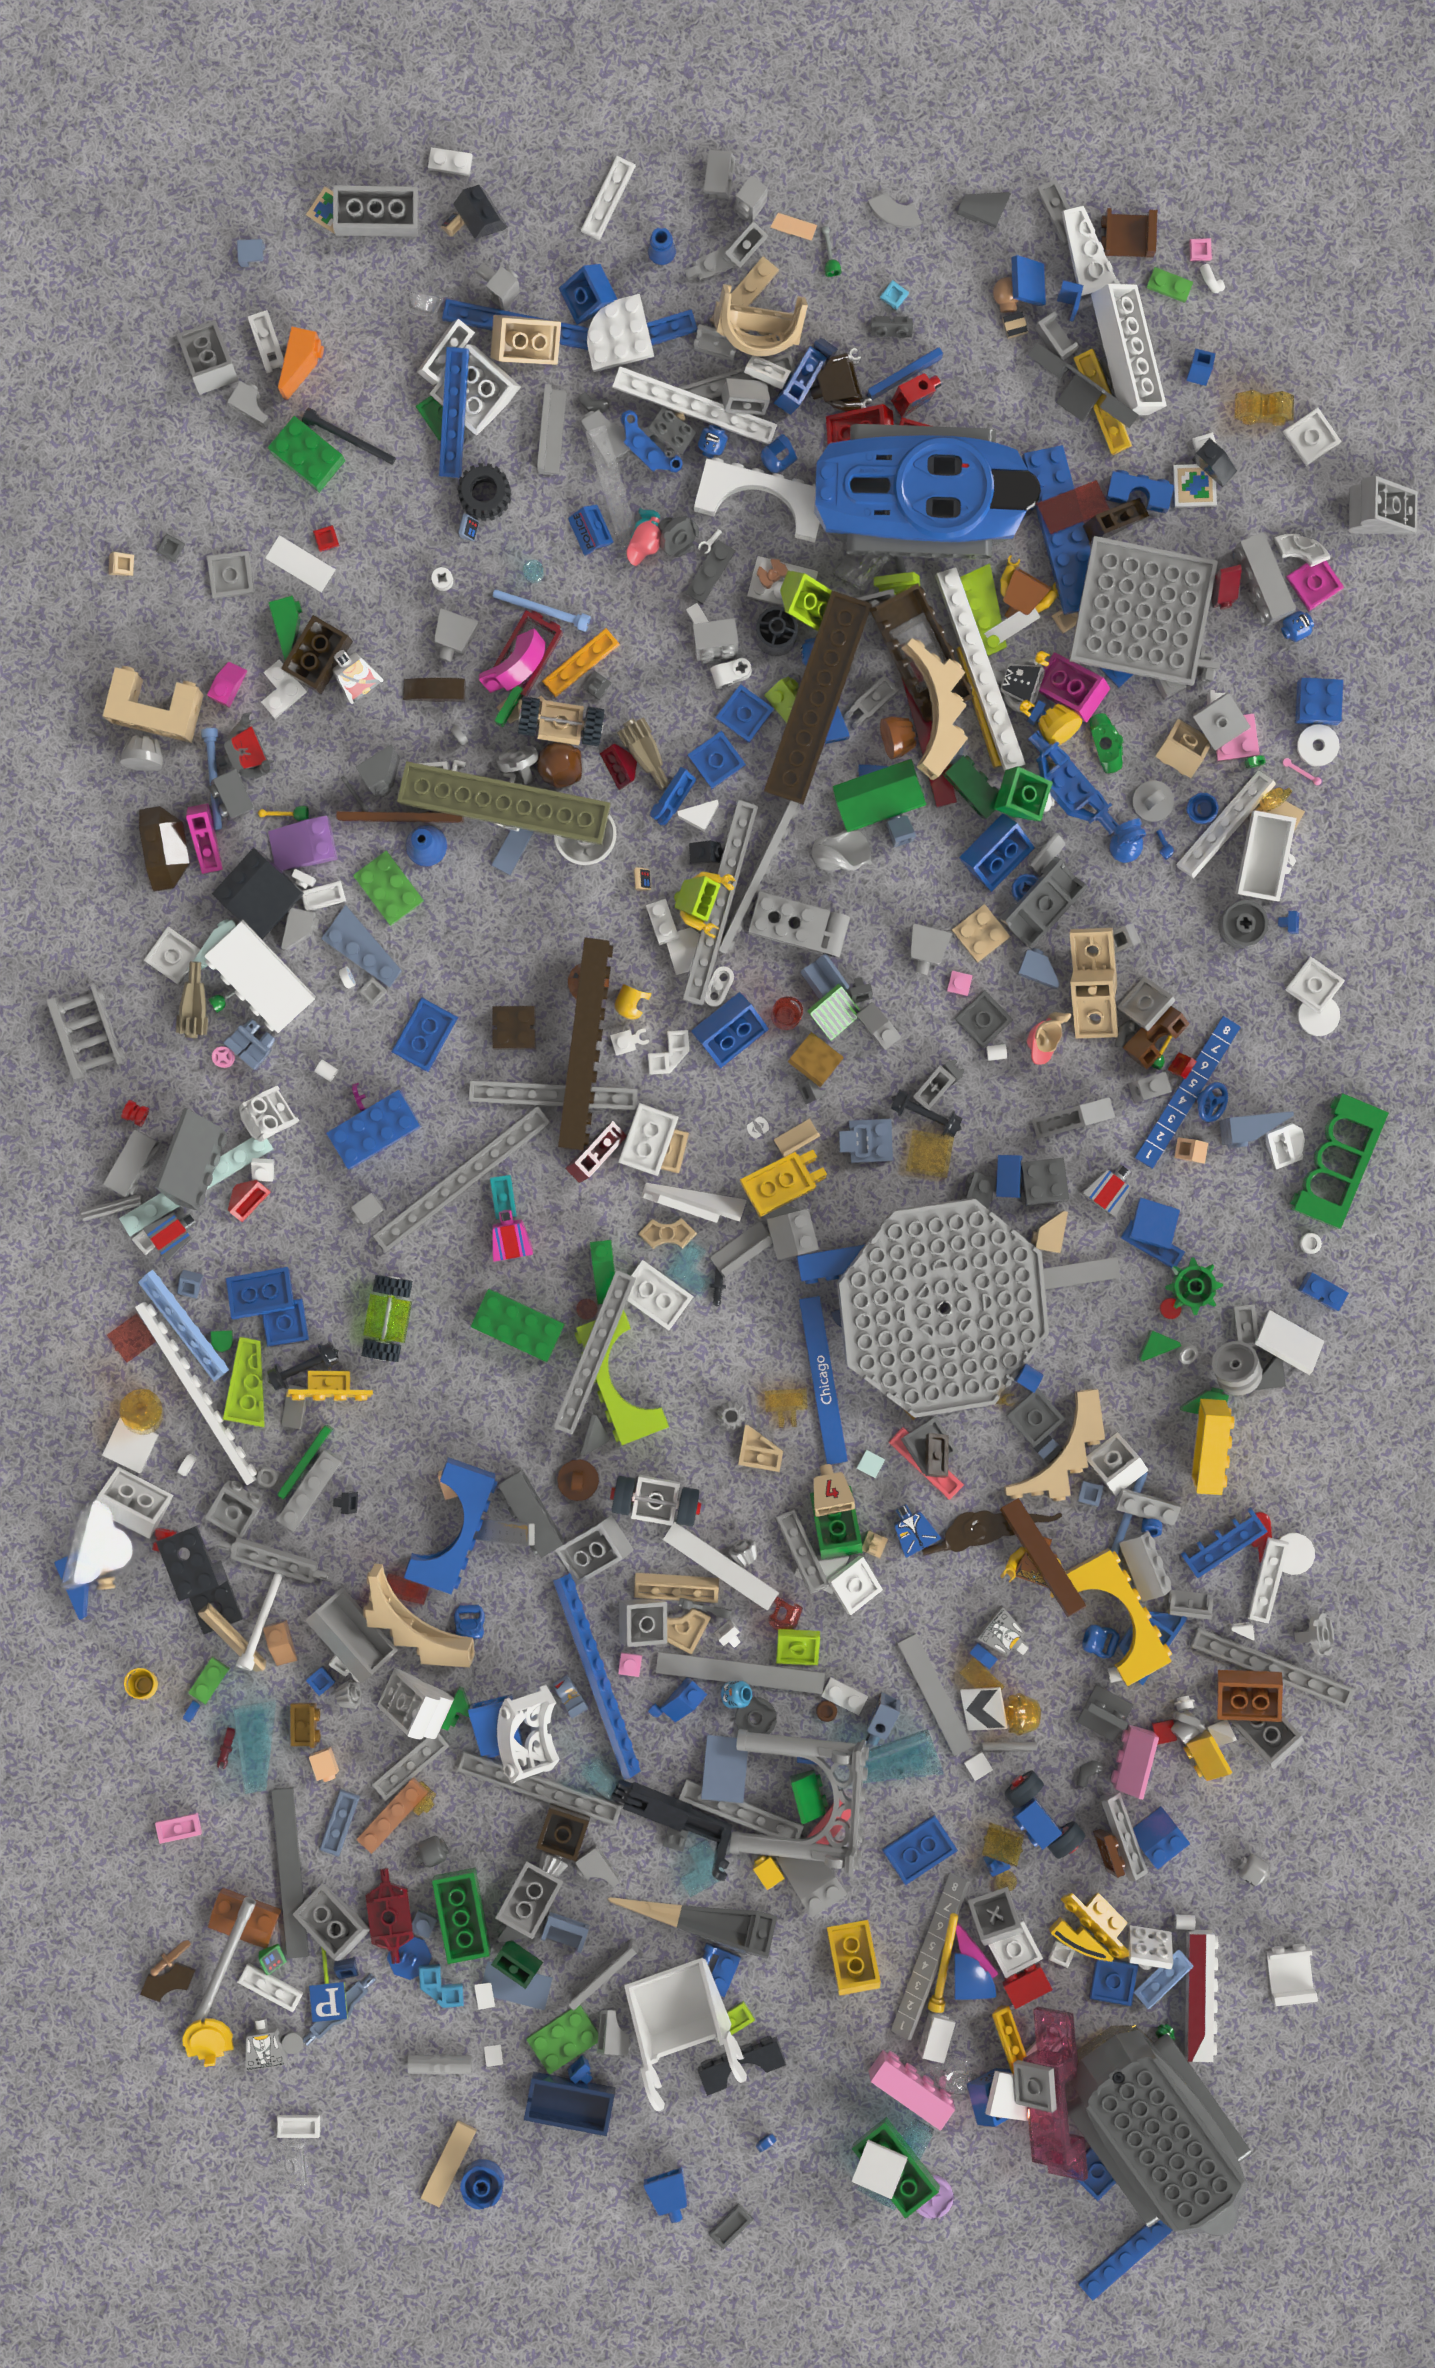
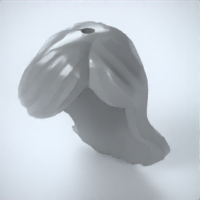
M845 829L834 836L820 837L814 841L812 846L813 861L822 870L835 871L844 869L846 871H853L864 864H872L869 843L859 830L847 832Z

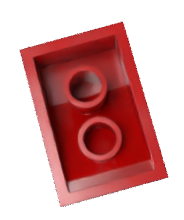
M884 404L826 416L827 446L830 443L850 440V426L853 424L894 425L893 410Z

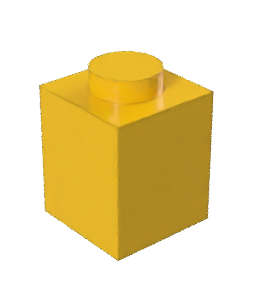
M760 1855L754 1860L753 1870L766 1890H769L785 1879L784 1873L771 1855Z

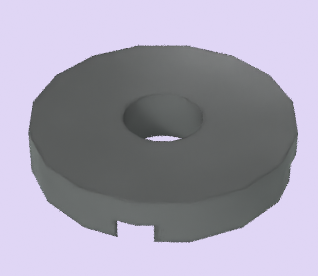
M752 1697L748 1706L737 1708L735 1723L738 1730L745 1729L748 1732L770 1734L777 1723L776 1711L768 1700L761 1697ZM757 1712L761 1714L762 1721L758 1724H753L750 1721L752 1713Z

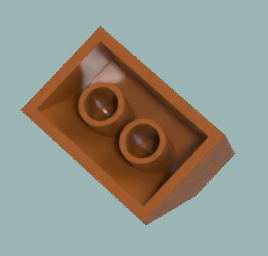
M1218 1670L1217 1719L1282 1722V1672Z
M222 1888L213 1907L208 1928L230 1936L238 1917L239 1909L244 1898L247 1896ZM255 1900V1907L244 1927L240 1940L265 1949L269 1946L282 1909Z

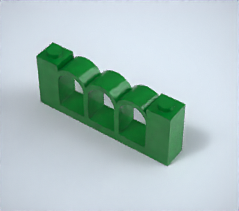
M1343 1093L1338 1094V1097L1334 1096L1331 1101V1114L1336 1116L1329 1119L1325 1126V1136L1328 1142L1318 1146L1314 1152L1313 1159L1317 1169L1311 1170L1306 1174L1302 1183L1303 1190L1294 1193L1290 1200L1292 1211L1336 1229L1342 1228L1389 1112ZM1338 1120H1348L1369 1129L1361 1150L1336 1140L1333 1135V1126ZM1333 1146L1358 1156L1349 1178L1324 1166L1321 1157L1327 1147ZM1322 1173L1347 1183L1338 1205L1322 1199L1312 1192L1310 1183L1313 1176Z

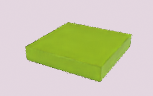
M778 1629L776 1664L818 1665L820 1631Z

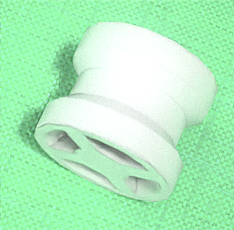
M443 567L433 571L431 579L434 587L439 591L449 590L453 585L451 572Z

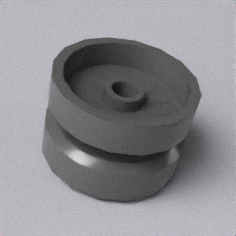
M1242 900L1235 902L1223 911L1219 918L1218 930L1220 937L1226 944L1233 948L1244 949L1257 944L1264 938L1268 931L1269 920L1267 913L1261 905L1253 901ZM1240 922L1245 923V928L1243 925H1240Z

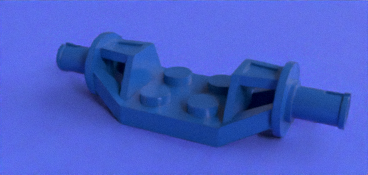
M1039 731L1035 732L1028 740L1040 752V756L1036 759L1039 765L1040 776L1053 782L1050 790L1053 799L1068 816L1086 820L1089 824L1094 820L1099 821L1109 835L1113 833V829L1119 825L1108 813V808L1112 806L1111 802L1109 804L1106 802L1101 793L1093 787L1070 760V757L1058 746L1060 744L1058 741L1054 744H1049ZM1048 756L1051 757L1056 765L1051 771L1046 759ZM1089 803L1097 812L1093 814L1082 807Z

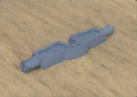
M371 1973L362 1982L358 1980L345 1992L348 2018L354 2009V2005L367 1994L368 1987L376 1980L373 1977L367 1982L373 1976ZM347 2019L315 2022L310 2027V2032L303 2038V2043L308 2040L305 2043L308 2046L316 2037L320 2039L334 2025L341 2024Z

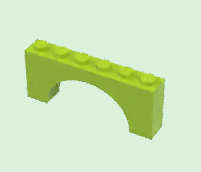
M624 1310L594 1384L598 1383L600 1391H597L601 1403H606L608 1409L605 1411L609 1423L613 1422L615 1430L612 1431L616 1442L620 1441L621 1445L669 1427L662 1407L645 1409L630 1404L619 1395L611 1381L608 1367L610 1351L618 1337L631 1329ZM596 1320L576 1327L578 1331L574 1333L578 1344H583L584 1349Z

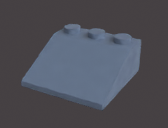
M1294 1112L1232 1117L1219 1120L1222 1145H1228V1149L1248 1146V1142L1258 1139L1294 1116Z

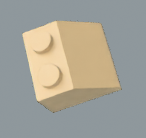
M1177 719L1155 757L1164 764L1172 766L1182 775L1192 778L1204 760L1211 744L1203 733Z

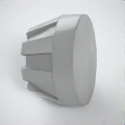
M138 735L129 737L121 753L120 763L133 770L159 771L163 766L160 743L155 738L149 739L148 736H143V738H140Z

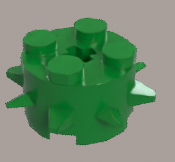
M1191 1257L1188 1266L1183 1268L1172 1267L1175 1275L1172 1283L1166 1285L1165 1289L1172 1291L1173 1296L1176 1298L1174 1308L1182 1305L1189 1306L1193 1315H1197L1200 1306L1207 1304L1213 1307L1216 1306L1213 1298L1216 1290L1223 1287V1283L1217 1282L1212 1274L1213 1264L1206 1268L1198 1266L1195 1257ZM1191 1282L1198 1283L1196 1285L1198 1287L1197 1290H1190Z

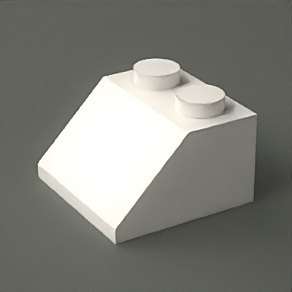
M1118 1432L1086 1456L1087 1462L1115 1496L1120 1493L1121 1488H1127L1148 1471L1141 1458Z

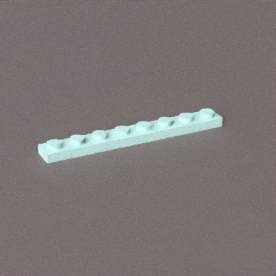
M252 1137L220 1156L219 1164L215 1167L212 1174V1183L207 1187V1190L249 1165L252 1158H260L272 1151L274 1148L268 1138L260 1142ZM160 1193L125 1214L119 1220L129 1236H132L180 1206L173 1203L163 1193Z

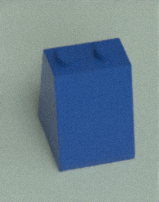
M512 1694L470 1705L468 1713L481 1756L487 1755V1758L499 1755L497 1738L498 1716L504 1700L510 1698L511 1701L513 1700ZM518 1726L514 1739L523 1746L520 1726Z

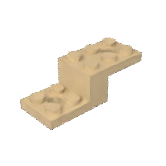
M1113 928L1070 929L1073 965L1070 984L1075 1038L1118 1037L1115 1001L1117 974ZM1095 946L1099 951L1097 953H1090L1087 947ZM1098 1014L1101 1019L1093 1021L1090 1015Z

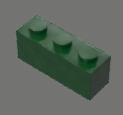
M957 755L941 774L981 818L987 819L995 811L994 806L999 790L995 786L991 787L987 782L989 780L982 771L978 772L973 767L975 763L969 756Z

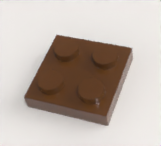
M1103 1829L1093 1831L1106 1871L1117 1878L1124 1876L1123 1868L1126 1866L1122 1856L1118 1855L1116 1848H1119L1116 1837Z

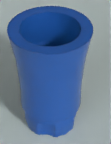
M656 228L650 237L648 255L655 264L666 265L676 255L673 237L666 228Z

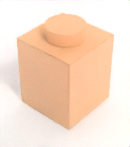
M331 1747L312 1753L309 1756L317 1781L323 1779L324 1782L336 1778L335 1774L339 1772V1768Z

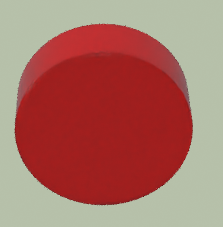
M1167 1298L1161 1302L1160 1313L1163 1317L1174 1319L1180 1315L1181 1306L1178 1308L1173 1307L1176 1299Z

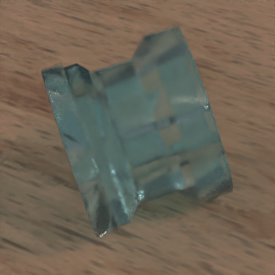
M529 560L524 564L523 574L525 579L532 584L538 583L543 579L544 568L539 561Z

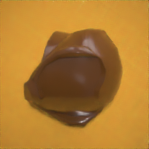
M553 742L548 744L540 752L537 760L538 772L544 782L556 789L579 782L582 778L581 751L567 743Z

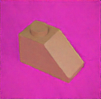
M287 1620L266 1625L263 1630L268 1649L276 1665L279 1666L297 1661Z

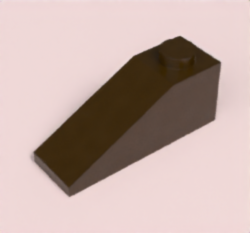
M1137 498L1095 515L1083 525V528L1092 544L1094 536L1108 538L1150 515L1141 498Z

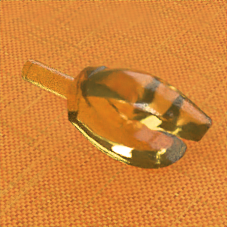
M1281 787L1267 792L1259 801L1261 806L1254 811L1261 812L1265 810L1269 812L1271 809L1279 807L1287 800L1292 790L1290 788L1283 790Z

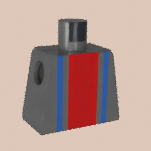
M173 1213L144 1227L143 1230L168 1263L192 1239L187 1230L197 1223L190 1214L178 1220Z

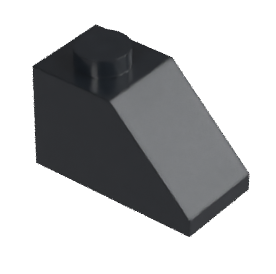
M1211 438L1204 443L1192 458V461L1221 487H1224L1237 472L1227 453Z

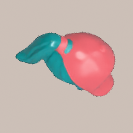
M639 509V515L642 519L636 522L626 551L629 562L634 566L639 565L647 555L655 554L660 547L661 531L658 528L660 514L654 510Z

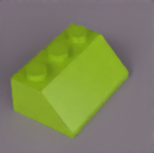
M788 570L780 589L785 612L818 632L832 590L805 573Z

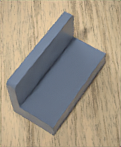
M826 953L800 971L819 999L824 997L837 984H840L845 991L849 988V985Z

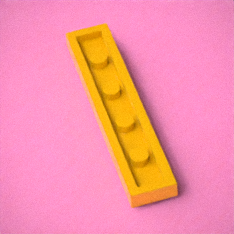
M1092 348L1074 357L1078 371L1112 395L1095 350ZM1102 394L1093 406L1110 452L1112 455H1115L1131 447L1132 444L1124 424L1100 408L1107 397Z

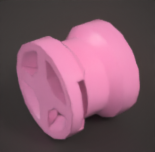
M221 1046L213 1051L212 1060L215 1065L227 1068L234 1063L235 1055L231 1049Z

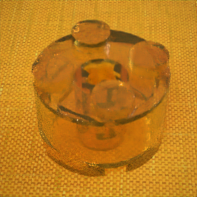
M149 1389L131 1391L120 1403V1417L125 1427L131 1432L147 1435L156 1431L161 1425L164 1409L159 1397ZM141 1408L145 1410V1415L141 1416V1414L139 1413V1409Z

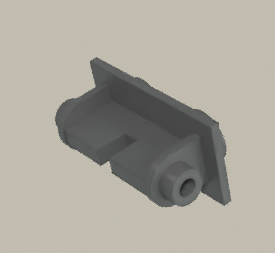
M875 315V317H871L870 336H877L879 338L912 337L913 318H909V316H894V322H890V316Z

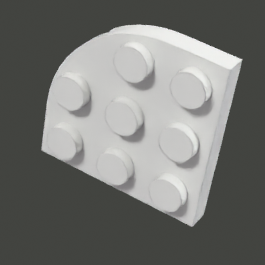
M640 294L615 300L600 309L593 318L588 330L587 345L594 372L654 357Z

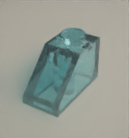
M596 1756L582 1769L581 1775L595 1790L611 1801V1795L619 1778Z

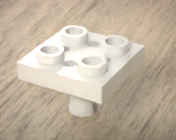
M1130 1925L1128 1931L1129 1963L1139 1964L1144 1970H1149L1152 1966L1172 1969V1932Z

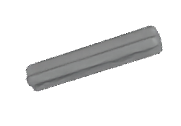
M134 1195L80 1211L83 1221L138 1207L142 1205V1199L140 1195Z

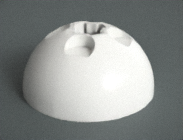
M609 814L602 845L554 835L555 844L559 852L570 862L578 865H593L604 860L612 851L616 842V826Z

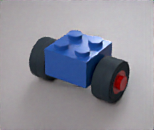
M1033 1770L1016 1777L1004 1793L1014 1806L1012 1818L1022 1831L1024 1829L1027 1830L1025 1834L1035 1847L1039 1845L1042 1850L1047 1847L1057 1859L1063 1858L1073 1853L1086 1835L1074 1821L1065 1824L1059 1829L1057 1824L1035 1799V1796L1044 1786L1043 1781Z

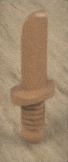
M190 1941L181 1942L167 1956L163 1953L161 1955L163 1960L150 1970L151 1975H158L167 1965L172 1967V1962L191 1945Z

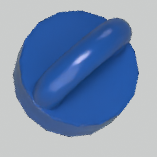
M1143 1518L1141 1532L1149 1531L1152 1537L1162 1534V1522L1157 1519Z

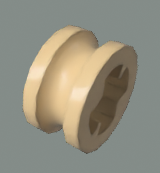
M115 1577L95 1579L98 1582L97 1590L116 1587L113 1584Z

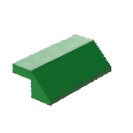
M912 759L832 786L847 832L927 805Z

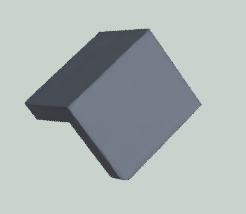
M262 239L237 240L238 262L241 267H249V262L264 260L263 250H265V245Z

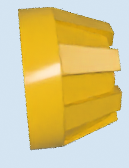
M1056 704L1053 709L1049 708L1045 711L1047 714L1041 716L1040 722H1038L1045 740L1049 744H1054L1058 741L1059 745H1061L1078 731L1082 724V719L1072 709L1062 704Z

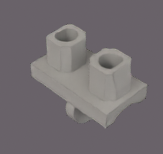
M1201 646L1197 669L1203 670L1201 681L1211 683L1220 669L1221 663L1207 661L1212 659V654L1205 653L1206 648Z

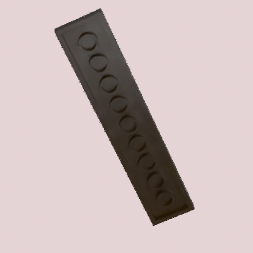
M832 590L764 792L804 805L870 613L869 608L872 607L871 603Z

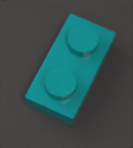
M511 1175L490 1178L496 1219H500L499 1212L503 1210H511L512 1217H517Z

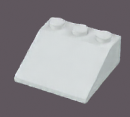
M467 344L465 348L469 349L465 426L475 435H478L506 407L521 386L475 345ZM445 375L430 393L442 406Z

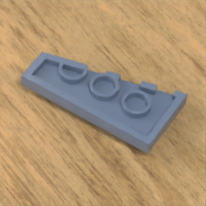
M345 905L321 939L385 985L391 987L402 970Z

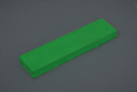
M325 1425L278 1492L280 1498L283 1500L287 1498L333 1431L331 1426Z

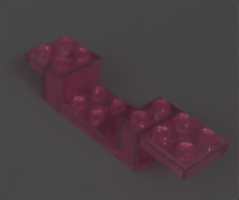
M1036 2007L1033 2009L1037 2051L1023 2058V2061L1054 2068L1057 2110L1051 2113L1027 2107L1032 2162L1047 2165L1049 2174L1085 2181L1088 2179L1085 2137L1069 2134L1065 2083L1076 2077L1078 2067L1074 2016L1071 2012Z

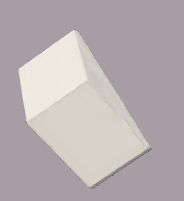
M718 800L677 811L678 818L705 832L719 807Z

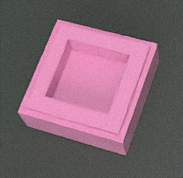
M1211 238L1190 239V261H1211Z

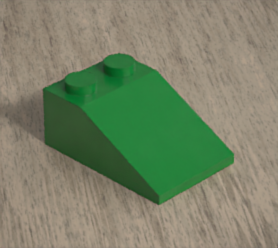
M814 1492L810 1493L821 1560L863 1553L856 1510L853 1509L816 1517Z

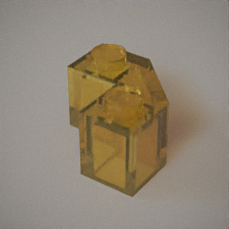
M1255 390L1236 393L1235 419L1243 421L1245 425L1255 423H1272L1275 426L1285 425V422L1294 420V395L1284 391L1262 394Z

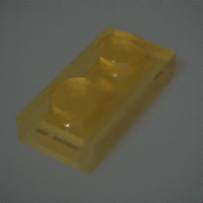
M974 1657L959 1671L975 1688L1000 1687L1002 1690L1005 1687Z

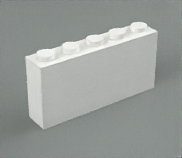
M244 920L238 923L205 954L207 965L213 970L217 969L222 974L220 978L228 986L230 984L233 985L236 989L235 994L242 1001L246 999L251 1004L249 1008L255 1015H261L266 1020L264 1024L271 1031L276 1030L279 1033L316 997Z

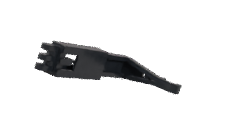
M619 1779L611 1797L616 1801L624 1803L622 1809L679 1832L685 1829L717 1842L712 1875L719 1881H725L727 1874L720 1871L719 1867L727 1869L730 1863L725 1859L732 1831V1824L691 1809L692 1804L639 1783H631Z

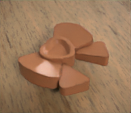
M771 559L773 569H770L769 572H766L761 566L758 568L757 576L766 589L771 588L772 584L780 578L786 577L788 569L779 559Z

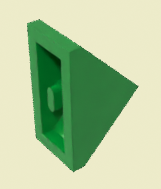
M1150 1330L1138 1358L1141 1362L1181 1347V1343Z

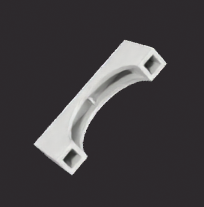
M719 458L706 459L694 505V512L715 516L720 504L732 494L744 490H761L777 496L789 507L796 524L795 538L815 543L820 525L814 513L815 484L812 486L804 484L803 480L795 478L792 480L784 479L783 475L777 473L772 475L765 474L763 470L758 468L749 470L739 463L726 464Z

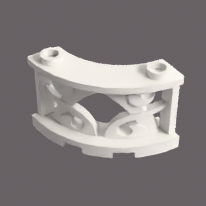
M546 1685L539 1687L536 1693L512 1701L510 1698H507L500 1708L497 1724L498 1746L504 1766V1774L511 1783L543 1771H550L560 1760L553 1745L552 1736L547 1733V1724L550 1723L551 1713L556 1701ZM523 1720L527 1725L531 1726V1733L526 1738L525 1748L514 1739V1734ZM527 1760L528 1769L522 1771L520 1765L525 1766ZM534 1760L540 1761V1765L535 1766Z

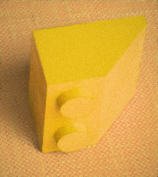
M1206 1729L1186 1743V1747L1183 1748L1188 1758L1194 1759L1196 1765L1193 1767L1199 1778L1203 1776L1206 1781H1210L1233 1773L1214 1737Z

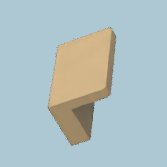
M808 1119L775 1138L774 1142L783 1157H786L819 1138L820 1134L811 1120Z

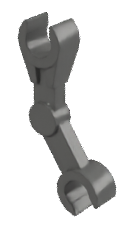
M680 1598L678 1606H682L684 1609L691 1610V1608H696L705 1612L709 1611L724 1619H730L732 1610L721 1607L713 1608L707 1604L693 1603L692 1600Z

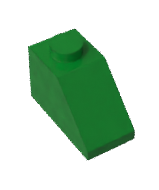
M1211 1387V1391L1204 1390L1182 1404L1180 1410L1199 1414L1200 1399L1226 1400L1228 1402L1229 1395L1223 1394V1389Z

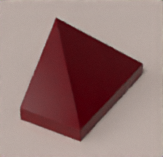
M612 744L600 753L618 790L623 789L634 781L637 761L630 752L617 744Z

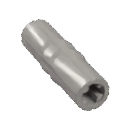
M409 2055L408 2074H472V2055Z

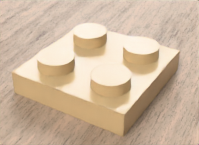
M985 904L952 929V932L977 963L1011 937Z

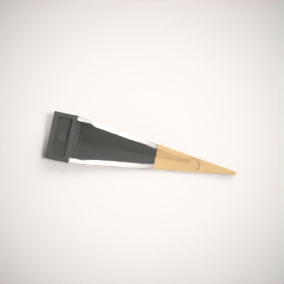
M608 1898V1901L743 1954H750L765 1959L769 1957L777 1921L776 1915L753 1910L696 1907Z

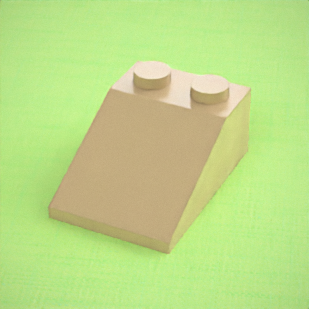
M494 315L490 358L502 362L558 365L561 322Z

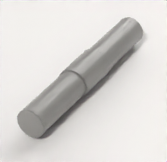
M982 1742V1751L1037 1750V1742Z

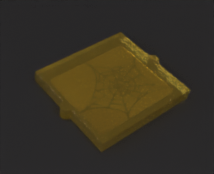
M989 1823L987 1834L983 1838L985 1842L982 1855L1017 1867L1020 1854L1023 1852L1024 1835Z

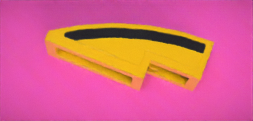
M1059 1917L1049 1928L1053 1936L1079 1953L1104 1961L1112 1962L1114 1959L1110 1952L1082 1925L1075 1931Z

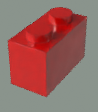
M1034 1963L1025 1968L1024 1971L1004 1978L1005 1981L1002 1982L1015 2009L1053 1990L1040 1963L1036 1965Z

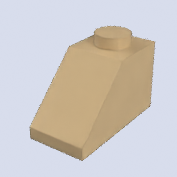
M1061 1211L1038 1227L1037 1232L1033 1231L1031 1244H1034L1039 1250L1061 1253L1068 1212Z

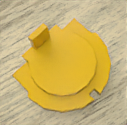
M205 2018V2022H201V2019L186 2028L183 2034V2046L186 2048L188 2057L198 2056L199 2060L205 2059V2067L214 2066L216 2057L224 2056L223 2051L234 2050L233 2034L230 2028L222 2021Z

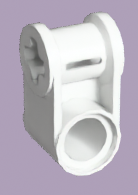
M744 658L721 663L710 668L716 689H722L724 685L731 686L734 683L746 680L752 673L750 662ZM740 665L746 668L745 673L741 674V671H737Z

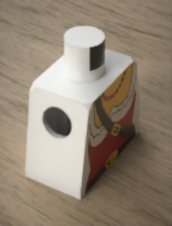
M344 650L335 654L334 658L338 665L333 668V673L344 695L351 704L383 681L380 675L356 652L350 656Z

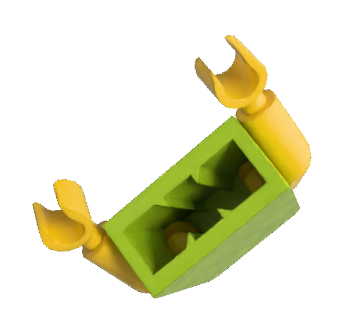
M700 872L692 879L684 880L680 891H677L674 895L675 908L680 910V916L684 923L697 930H704L705 934L715 938L716 936L710 934V930L712 928L719 930V927L713 923L705 924V922H708L720 885L723 884L727 890H733V885L727 883L729 881H736L734 877L730 874L720 877L719 874Z

